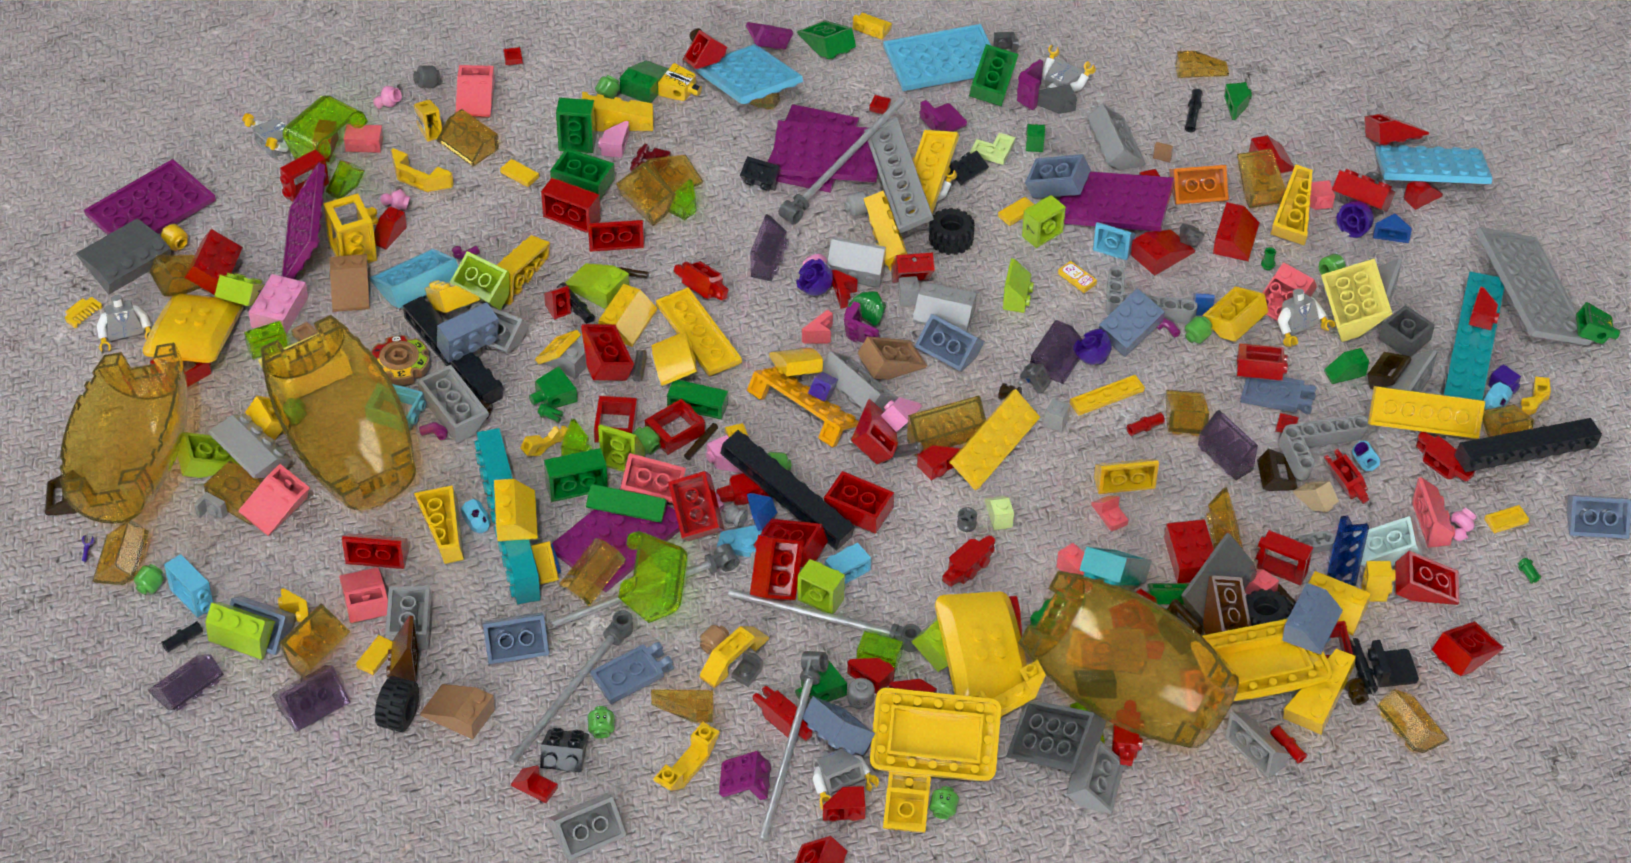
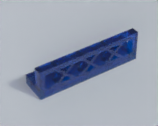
M1348 515L1340 517L1327 576L1356 586L1369 531L1368 523L1352 524ZM1354 531H1362L1358 536H1353ZM1358 544V548L1351 552L1350 548ZM1351 559H1355V562L1349 567L1346 565ZM1349 573L1352 575L1350 580H1343Z

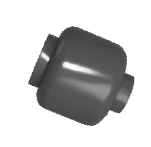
M420 65L417 71L413 73V80L417 82L420 88H434L436 84H439L440 73L439 70H436L435 66Z

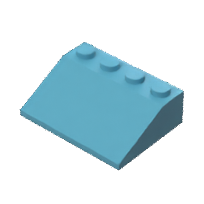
M431 249L369 278L391 305L403 308L404 304L421 296L425 298L426 292L424 288L428 287L430 282L435 280L444 281L445 283L450 282L458 268V264L455 258L438 250Z

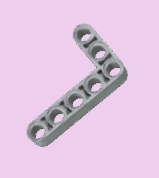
M1119 266L1111 267L1108 272L1105 306L1107 315L1112 313L1131 295L1124 293L1125 270ZM1146 295L1165 311L1164 318L1174 323L1188 324L1196 317L1197 303L1192 299Z
M1354 415L1287 425L1281 434L1279 445L1293 475L1299 480H1307L1315 466V460L1308 447L1361 440L1369 427L1368 418L1363 415Z

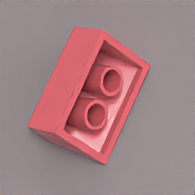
M629 453L620 489L665 498L667 502L673 503L668 482L684 477L686 468Z
M1420 477L1417 480L1412 505L1428 548L1451 545L1452 538L1455 537V528L1450 524V515L1448 510H1445L1444 498L1440 496L1437 487Z

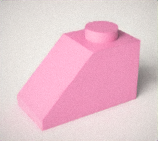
M624 121L604 131L603 137L599 138L598 147L601 148L602 156L623 157L629 137V121Z
M899 397L896 401L890 400L883 407L885 411L881 414V417L897 432L909 422L922 405L918 402Z
M727 435L707 443L706 458L709 463H713L720 470L743 473L720 454L723 442L729 438Z

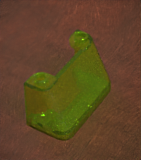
M323 95L287 124L282 131V136L294 159L314 149L327 158L331 153V146L328 142L330 137L347 123H350L354 128H362L368 123V120L360 110L332 96Z
M641 531L629 534L627 546L631 550L637 549L633 577L622 581L618 598L646 622L651 623L671 615L679 609L682 600L688 553L681 546Z

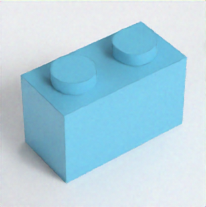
M857 542L852 546L846 547L843 551L829 556L825 560V566L845 574L846 584L871 570V557Z

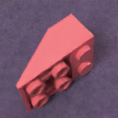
M459 65L456 116L491 117L495 86L494 66Z
M1283 262L1263 291L1268 307L1266 315L1278 321L1282 310V303L1293 297V290L1302 289L1305 294L1311 297L1317 288L1315 280Z
M279 464L262 481L238 512L269 536L307 499L310 487Z
M378 567L339 575L350 623L387 615L388 598Z

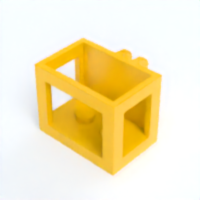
M358 193L323 203L328 243L335 257L367 254L368 263L377 261L373 225L378 223L377 209L374 207L365 208ZM354 203L358 221L342 225L334 208ZM332 226L336 232V238H333Z

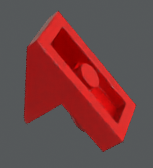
M832 270V286L840 309L847 308L848 300L851 298L850 293L857 292L858 280L838 270Z
M538 765L522 768L511 783L512 787L544 803H547L558 789L557 783L540 775Z

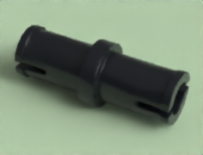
M195 621L183 630H177L176 634L161 641V644L165 651L169 653L181 644H187L188 640L196 635L203 633V629L198 621Z

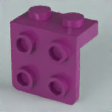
M747 22L746 28L755 44L760 47L786 49L794 34L792 29Z
M1041 59L1032 63L1029 68L1022 71L1018 76L1017 101L1031 110L1037 108L1039 87L1043 72V60Z
M927 100L920 102V118L931 130L954 132L967 125V120L950 103L934 108Z
M853 301L851 307L848 306L844 314L846 337L853 342L859 341L864 343L867 337L880 338L878 329L862 323L861 305Z
M758 751L723 761L721 764L719 795L726 797L750 790L760 800L767 799L770 787V762Z

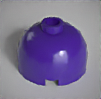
M1351 201L1344 204L1336 216L1339 229L1342 232L1349 233L1350 235L1347 236L1353 238L1366 234L1374 222L1372 209L1361 201Z
M811 259L799 270V280L796 279L797 287L804 293L811 296H819L831 287L833 273L823 260L818 259L815 261Z
M1102 329L1091 330L1084 334L1085 338L1081 342L1079 339L1076 341L1073 350L1080 360L1086 364L1104 363L1112 350L1111 339L1107 332H1103Z

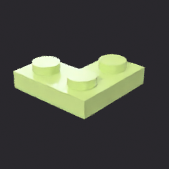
M999 133L993 144L976 139L970 153L977 150L984 160L1004 165L1015 144L1016 137Z

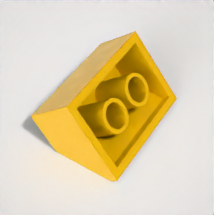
M435 280L430 282L428 287L424 288L433 309L445 313L480 300L479 296L449 282L445 283L444 281Z
M623 284L599 318L598 324H615L624 344L633 347L657 312V307L640 289Z
M1235 286L1202 316L1211 322L1212 329L1221 338L1236 342L1268 313L1265 294Z
M1140 459L1095 464L1094 480L1098 494L1155 489L1159 461L1155 459Z
M515 479L494 480L497 541L538 539L535 490Z
M1314 571L1309 583L1326 589L1343 610L1338 621H1345L1348 634L1353 636L1368 608L1371 593Z

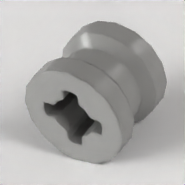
M732 504L725 514L724 521L729 524L733 523L735 527L741 528L747 520L748 511L745 509L740 510L738 506Z

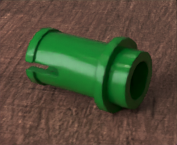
M1272 247L1265 249L1264 259L1261 261V266L1267 271L1272 270L1276 264L1274 261L1276 250Z
M542 403L539 406L538 414L541 418L547 417L557 423L561 421V418L555 416V414L563 417V411L550 407L548 403Z
M1524 558L1519 561L1518 569L1524 572L1531 584L1541 579V575L1533 566L1531 559Z

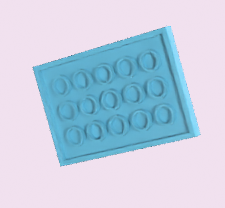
M981 24L883 41V48L902 90L907 91L974 78L985 45L991 44Z
M756 44L725 54L718 63L695 69L698 74L741 104H748L751 100L764 98L768 94L781 92L782 89L795 87L803 82L801 74Z
M1381 145L1376 146L1375 149L1384 180L1492 184V175L1482 150L1477 148L1463 150L1458 147L1444 149L1443 147L1426 148L1425 146H1417L1414 148L1406 145H1400L1399 147Z

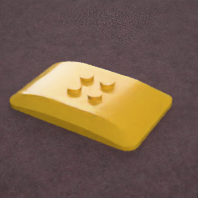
M176 294L165 305L153 325L143 346V354L147 357L202 363L213 362L219 356L244 309V305L211 296Z
M997 591L940 595L935 600L936 615L955 695L972 696L983 690L986 696L992 699L1025 681L1020 669L1027 666L1026 656L1011 600L1006 593Z
M1288 619L1196 637L1193 641L1194 652L1213 696L1222 702L1270 696L1320 684L1331 679L1332 669L1324 652L1320 655L1282 641L1284 627Z
M883 688L876 695L873 732L875 735L871 741L870 764L874 769L949 779L989 781L996 773L1001 705L998 701L990 698Z

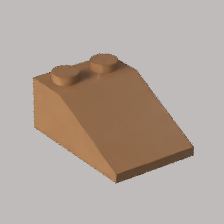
M367 254L330 257L332 311L370 309Z
M867 337L857 353L874 379L889 380L927 367V364L910 340Z
M442 684L421 711L420 716L470 739H474L495 711L494 696L476 687Z

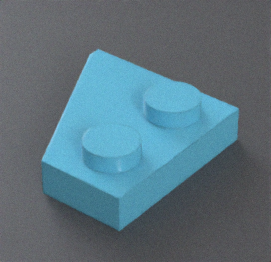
M756 525L722 531L717 547L722 544H730L736 555L751 557V553L753 551L756 552L754 543L763 529L758 531Z

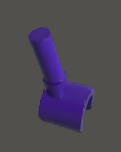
M86 535L82 537V543L84 544L83 562H87L89 549L95 544L93 536L90 543L85 542Z

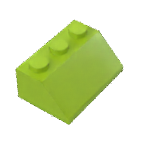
M468 251L449 282L479 296V301L487 302L498 310H501L509 296V271Z
M211 602L205 623L208 641L264 660L275 621L223 602Z

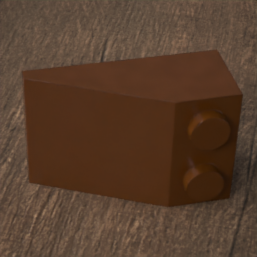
M1209 576L1203 617L1205 635L1251 626L1242 577Z
M409 616L393 639L392 649H388V661H391V663L387 665L386 675L387 678L395 676L416 682L419 651L414 616Z

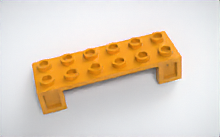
M776 366L754 371L746 391L762 400L765 399L770 386L795 401L825 421L818 438L829 446H837L843 430L857 427L859 421L856 420L854 415L842 411L841 407L836 404H832L827 400L824 402L808 394L809 386L801 384L794 376L780 374Z

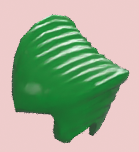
M863 291L852 299L848 306L851 307L853 301L860 303L862 318L873 326L880 322L886 309V303L882 302L878 292Z

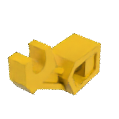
M1535 376L1532 397L1522 398L1521 414H1534L1544 401L1549 400L1551 393L1550 378Z
M554 426L545 438H542L540 435L525 436L520 449L527 456H541L547 448L558 442L561 443L566 438L569 429L566 426H561V429Z

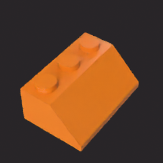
M1226 165L1169 169L1170 177L1174 178L1172 194L1175 204L1229 200Z

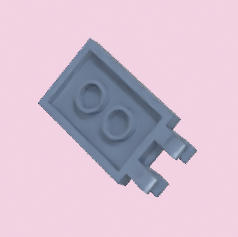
M1247 377L1240 403L1296 413L1297 409H1300L1305 414H1311L1312 402L1316 396V386L1304 385V380L1283 377L1282 380Z
M656 642L648 648L643 644L590 671L591 677L610 705L663 678L664 672H670L674 669L670 656H666L660 661L656 660V658L664 655L662 651L663 646L660 642Z

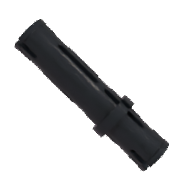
M1200 89L1192 90V96L1188 102L1189 110L1185 130L1190 133L1196 130L1198 113L1202 107L1201 98L1203 91Z
M562 282L557 286V288L567 286V284L565 282ZM569 288L571 296L570 305L573 308V312L580 316L586 324L593 322L595 316L589 311L587 304L581 302Z
M1353 638L1355 646H1353L1350 639L1353 655L1356 656L1357 676L1364 680L1367 694H1372L1370 686L1374 693H1376L1378 686L1373 678L1374 672L1372 668H1369L1360 640Z

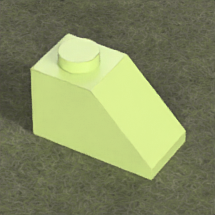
M1006 496L985 498L984 501L993 530L1013 528L1014 511L1010 498Z

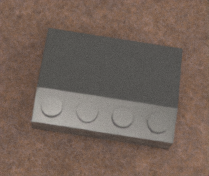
M137 218L80 250L76 255L109 295L170 260L171 248L159 234Z
M1226 533L1181 595L1186 609L1203 626L1202 629H1204L1203 617L1209 576L1242 577L1245 591L1249 582H1252L1257 574L1254 562L1229 533Z
M1031 700L1025 703L1006 757L1076 773L1099 743L1107 721L1094 712Z

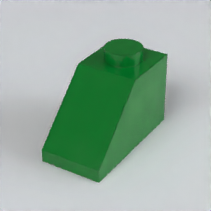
M1246 82L1231 83L1225 86L1224 99L1232 120H1236L1248 107L1249 99L1252 98L1251 89H1248Z
M1027 124L1026 151L1043 152L1045 125Z
M1362 348L1346 351L1328 365L1324 372L1331 384L1364 377L1367 375L1369 359Z

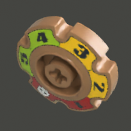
M407 335L385 338V343H377L370 352L371 372L380 382L389 381L398 386L412 384L415 378H422L430 367L427 346L417 338L408 339Z

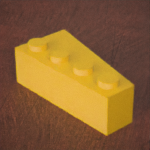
M582 91V99L594 100L596 131H605L624 121H629V131H653V103L635 100L627 102L618 97L610 99L604 98V95L601 94L592 96L588 95V92Z
M1295 164L1273 222L1271 235L1305 246L1308 233L1312 169Z
M880 191L863 199L869 214V222L872 228H874L872 230L873 235L878 240L876 245L886 247L885 265L891 271V263L896 255L907 254L902 234L898 230L888 198L884 191Z
M530 235L497 264V266L509 271V296L505 304L511 305L514 302L513 296L515 294L519 295L522 292L521 287L525 282L529 283L534 271L537 272L549 258V241Z
M453 485L414 493L418 507L444 564L464 560L458 501Z
M1336 648L1327 659L1332 669L1331 679L1320 684L1302 688L1284 708L1283 719L1322 735L1354 669L1356 656Z

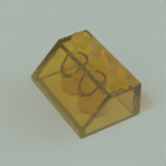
M460 109L447 119L437 138V142L472 167L499 150L498 134L463 109Z
M644 162L616 183L621 196L652 226L667 216L676 195Z
M129 519L107 534L92 581L114 585H125L129 581H133L138 573V566L143 559L142 553L148 543L149 531Z
M595 538L559 583V586L587 606H590L626 559L613 546L604 540Z
M321 603L279 645L289 666L304 679L347 637L350 630Z
M1393 689L1377 705L1381 710L1380 715L1394 726L1392 728L1398 736L1403 737L1406 741L1405 746L1412 752L1425 753L1450 740L1411 694Z

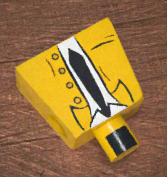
M676 63L672 64L658 82V95L675 100L686 101L690 94L699 96L702 91V86L696 85L695 73Z
M431 100L414 104L416 123L426 141L429 142L444 137L439 108Z

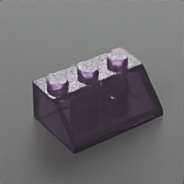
M768 214L764 217L750 251L751 277L772 281L774 275L778 274L779 262L783 261L784 249H788L789 239H787V231Z
M1055 320L1032 353L1030 363L1043 364L1051 380L1064 384L1080 360L1074 352L1073 346L1078 339L1080 342L1083 339L1073 326Z
M1220 410L1216 411L1200 432L1198 446L1215 463L1219 464L1228 475L1238 480L1254 470L1258 445Z
M211 654L196 655L152 686L148 691L167 710L178 711L187 705L186 701L202 695V690L207 686L210 688L219 683V678L224 674Z
M325 665L272 694L280 712L295 732L350 703L339 677L331 665Z

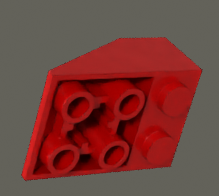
M1381 113L1364 116L1366 137L1380 143V145H1389L1393 141L1405 142L1409 138L1421 139L1423 136L1429 135V132Z
M868 399L851 441L875 464H879L893 458L898 445L897 432L881 417L884 411L871 399Z

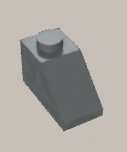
M1070 84L1039 90L1037 106L1058 114L1076 111L1077 97Z

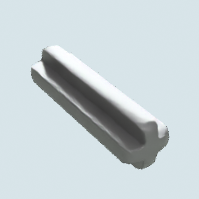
M638 350L636 353L632 374L633 381L640 382L643 379L647 357L645 350Z
M920 442L899 445L893 457L921 453L923 446H921Z

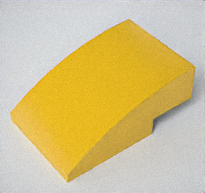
M686 331L651 345L656 371L662 386L697 372L692 343Z
M813 348L769 353L770 359L780 374L794 376L823 371V358Z
M889 772L883 829L925 833L931 776Z

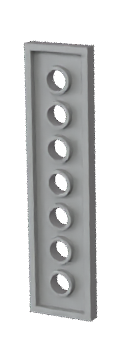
M896 116L887 120L868 139V143L901 234L934 220L900 122ZM898 160L896 163L891 164L892 161ZM902 172L901 175L895 176L897 173ZM911 197L908 201H904L905 198ZM915 209L913 213L908 214L909 211Z

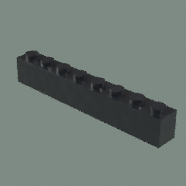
M421 296L403 305L406 321L446 366L451 365L474 395L479 398V401L483 400L486 401V404H493L503 398L502 383L493 377L489 368L486 369L481 359L470 352L459 360L447 362L437 347V325L445 321L441 314L433 309L429 301L427 302Z
M1591 418L1460 442L1454 456L1465 472L1478 471L1500 465H1509L1552 455L1592 449L1598 445L1602 433Z
M737 430L723 442L720 452L722 456L801 522L822 524L828 540L827 544L837 551L852 537L855 526H853L850 520L841 516L834 507L829 506L823 501L821 496L811 491L805 483L799 481L791 471L781 466L775 458L769 456L762 447L757 446L746 434Z

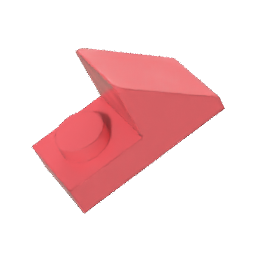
M826 310L802 328V342L804 344L830 343L833 313Z
M1106 496L1091 502L1092 507L1111 532L1127 526L1129 521L1119 508V496Z

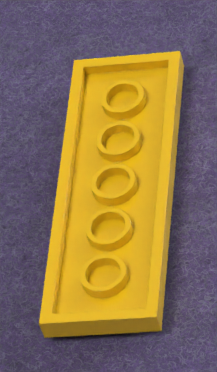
M924 130L913 161L932 214L959 139L958 132ZM911 197L905 198L904 201H908ZM915 209L909 211L908 214L913 213Z
M689 287L656 300V306L675 332L679 334L686 331L692 343L695 359L708 376L742 363L741 356Z
M1374 386L1368 424L1479 439L1485 401Z
M1016 389L1011 391L951 459L950 463L974 490L979 489L1039 420L1040 416Z

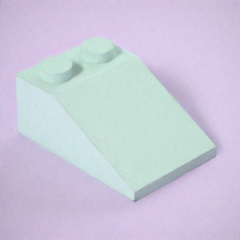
M1410 516L1354 534L1359 564L1361 566H1365L1366 561H1391V566H1395V562L1409 550L1423 556L1418 530Z

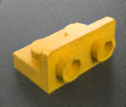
M862 12L859 16H853L852 29L883 40L892 29V23Z

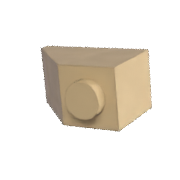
M1330 481L1306 482L1293 491L1294 495L1313 511L1328 512L1333 509V505L1339 502Z

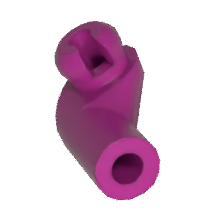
M454 246L451 250L453 257L457 259H463L467 251L474 255L480 254L477 246H473L468 250H461L460 246Z
M1166 318L1156 327L1158 330L1165 327L1174 338L1178 337L1181 333L1174 322Z
M436 422L419 427L422 436L434 433L439 440L447 438L448 431L446 427Z

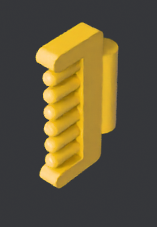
M93 297L87 300L82 298L65 311L67 314L65 321L72 327L78 328V324H81V321L91 316V313L102 309V304Z

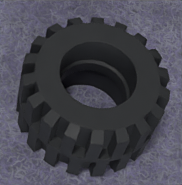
M944 208L942 211L935 212V215H933L934 220L929 222V241L933 249L939 250V253L942 254L946 253V255H958V253L962 254L965 250H969L974 240L975 222L970 214L967 215L966 211H961L958 208Z
M1259 589V591L1254 590L1251 594L1246 595L1251 626L1284 620L1292 612L1291 602L1287 600L1285 595H1280L1278 591Z
M395 676L388 677L376 701L375 722L377 726L402 733L406 731L412 723L418 707V683Z

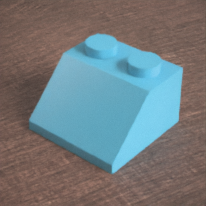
M1097 222L1093 251L1128 260L1131 254L1132 240L1135 239L1136 233Z

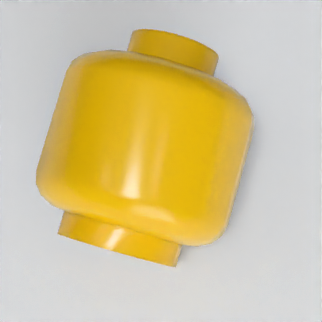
M170 224L162 230L161 237L171 250H181L187 245L188 234L179 225Z

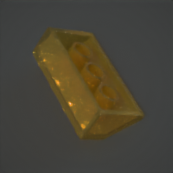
M978 395L908 415V444L920 442L921 446H923L922 452L932 445L952 447L966 443L986 421L981 397Z
M1225 487L1208 504L1209 513H1206L1209 525H1213V528H1209L1212 540L1216 539L1213 547L1215 550L1226 533H1229L1243 549L1235 510L1228 488Z

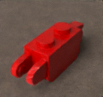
M687 261L683 262L682 265L677 264L674 266L675 274L682 278L681 283L699 293L703 298L727 299L729 289L722 284L723 277L718 271L701 261L693 264Z
M1426 432L1418 434L1419 441L1416 443V448L1423 453L1422 459L1425 464L1445 479H1453L1457 476L1467 482L1474 477L1475 471L1465 472L1454 456L1457 449L1439 436L1434 438Z
M1339 449L1334 450L1336 459L1333 461L1328 455L1324 456V460L1329 466L1332 475L1352 500L1357 497L1362 504L1369 501L1365 480L1348 456L1342 454Z
M744 473L731 476L729 485L716 489V493L719 495L722 503L733 501L736 506L748 504L747 494L749 493L771 497Z
M989 535L980 541L969 539L949 557V567L942 575V581L952 587L958 582L965 584L969 579L972 580L978 571L989 565L990 556L995 550V538Z
M764 686L761 690L767 698L765 699L760 694L755 693L752 695V699L762 709L765 719L788 738L797 706L778 690L774 692L768 686ZM802 719L798 736L807 741L812 737V730L807 727L808 723Z
M1131 700L1126 701L1123 711L1115 713L1112 751L1119 756V764L1132 766L1134 758L1137 757V751L1142 750L1143 738H1139V734H1143L1144 722H1140V713H1136V704Z

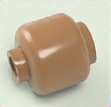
M711 625L700 635V647L710 655L712 650L728 637V630L722 625L720 627Z

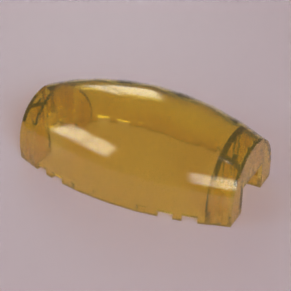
M329 315L314 322L317 335L285 350L279 340L261 347L262 369L276 418L298 458L330 494L352 510H368L393 500L409 487L416 475V465L411 434L402 404L384 369L357 336H354L335 317Z
M174 342L156 346L153 357L156 364L131 368L122 352L104 355L92 371L94 377L91 382L86 381L84 385L86 390L83 395L78 396L68 419L60 454L62 465H60L62 494L68 504L80 515L93 521L109 524L130 521L146 508L166 481L176 461L183 440L188 404L184 364L181 353Z
M1057 571L1048 588L1055 594L1037 626L1028 625L1018 642L1033 662L1038 660L1046 676L1050 677L1072 699L1116 726L1150 739L1188 748H1199L1207 742L1224 720L1238 690L1239 677L1224 658L1182 619L1142 595L1118 585L1105 583L1100 579Z

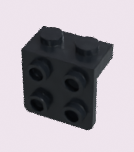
M1372 640L1371 648L1368 649V658L1371 661L1374 676L1377 678L1380 688L1415 684L1418 682L1419 676L1408 649L1384 651L1381 640Z
M562 728L549 729L541 744L540 768L582 772L584 748L588 742L589 734L584 733L582 730L564 731Z

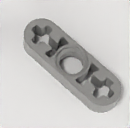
M1329 531L1290 537L1302 543L1310 542L1313 547L1312 554L1331 550L1335 542L1334 534Z

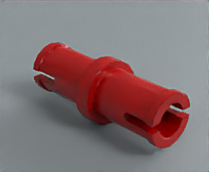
M1161 412L1149 417L1144 416L1139 421L1128 424L1126 427L1127 432L1130 436L1142 431L1148 432L1153 427L1165 423V418Z
M1280 725L1271 730L1270 735L1287 750L1297 764L1306 759L1307 753L1296 744L1295 738L1290 737Z

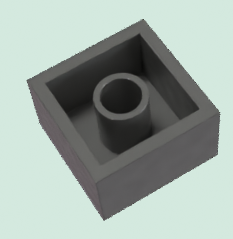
M1405 305L1382 323L1379 339L1400 354L1411 357L1432 339L1435 324Z

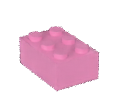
M271 274L248 312L251 328L286 336L308 299L306 282Z

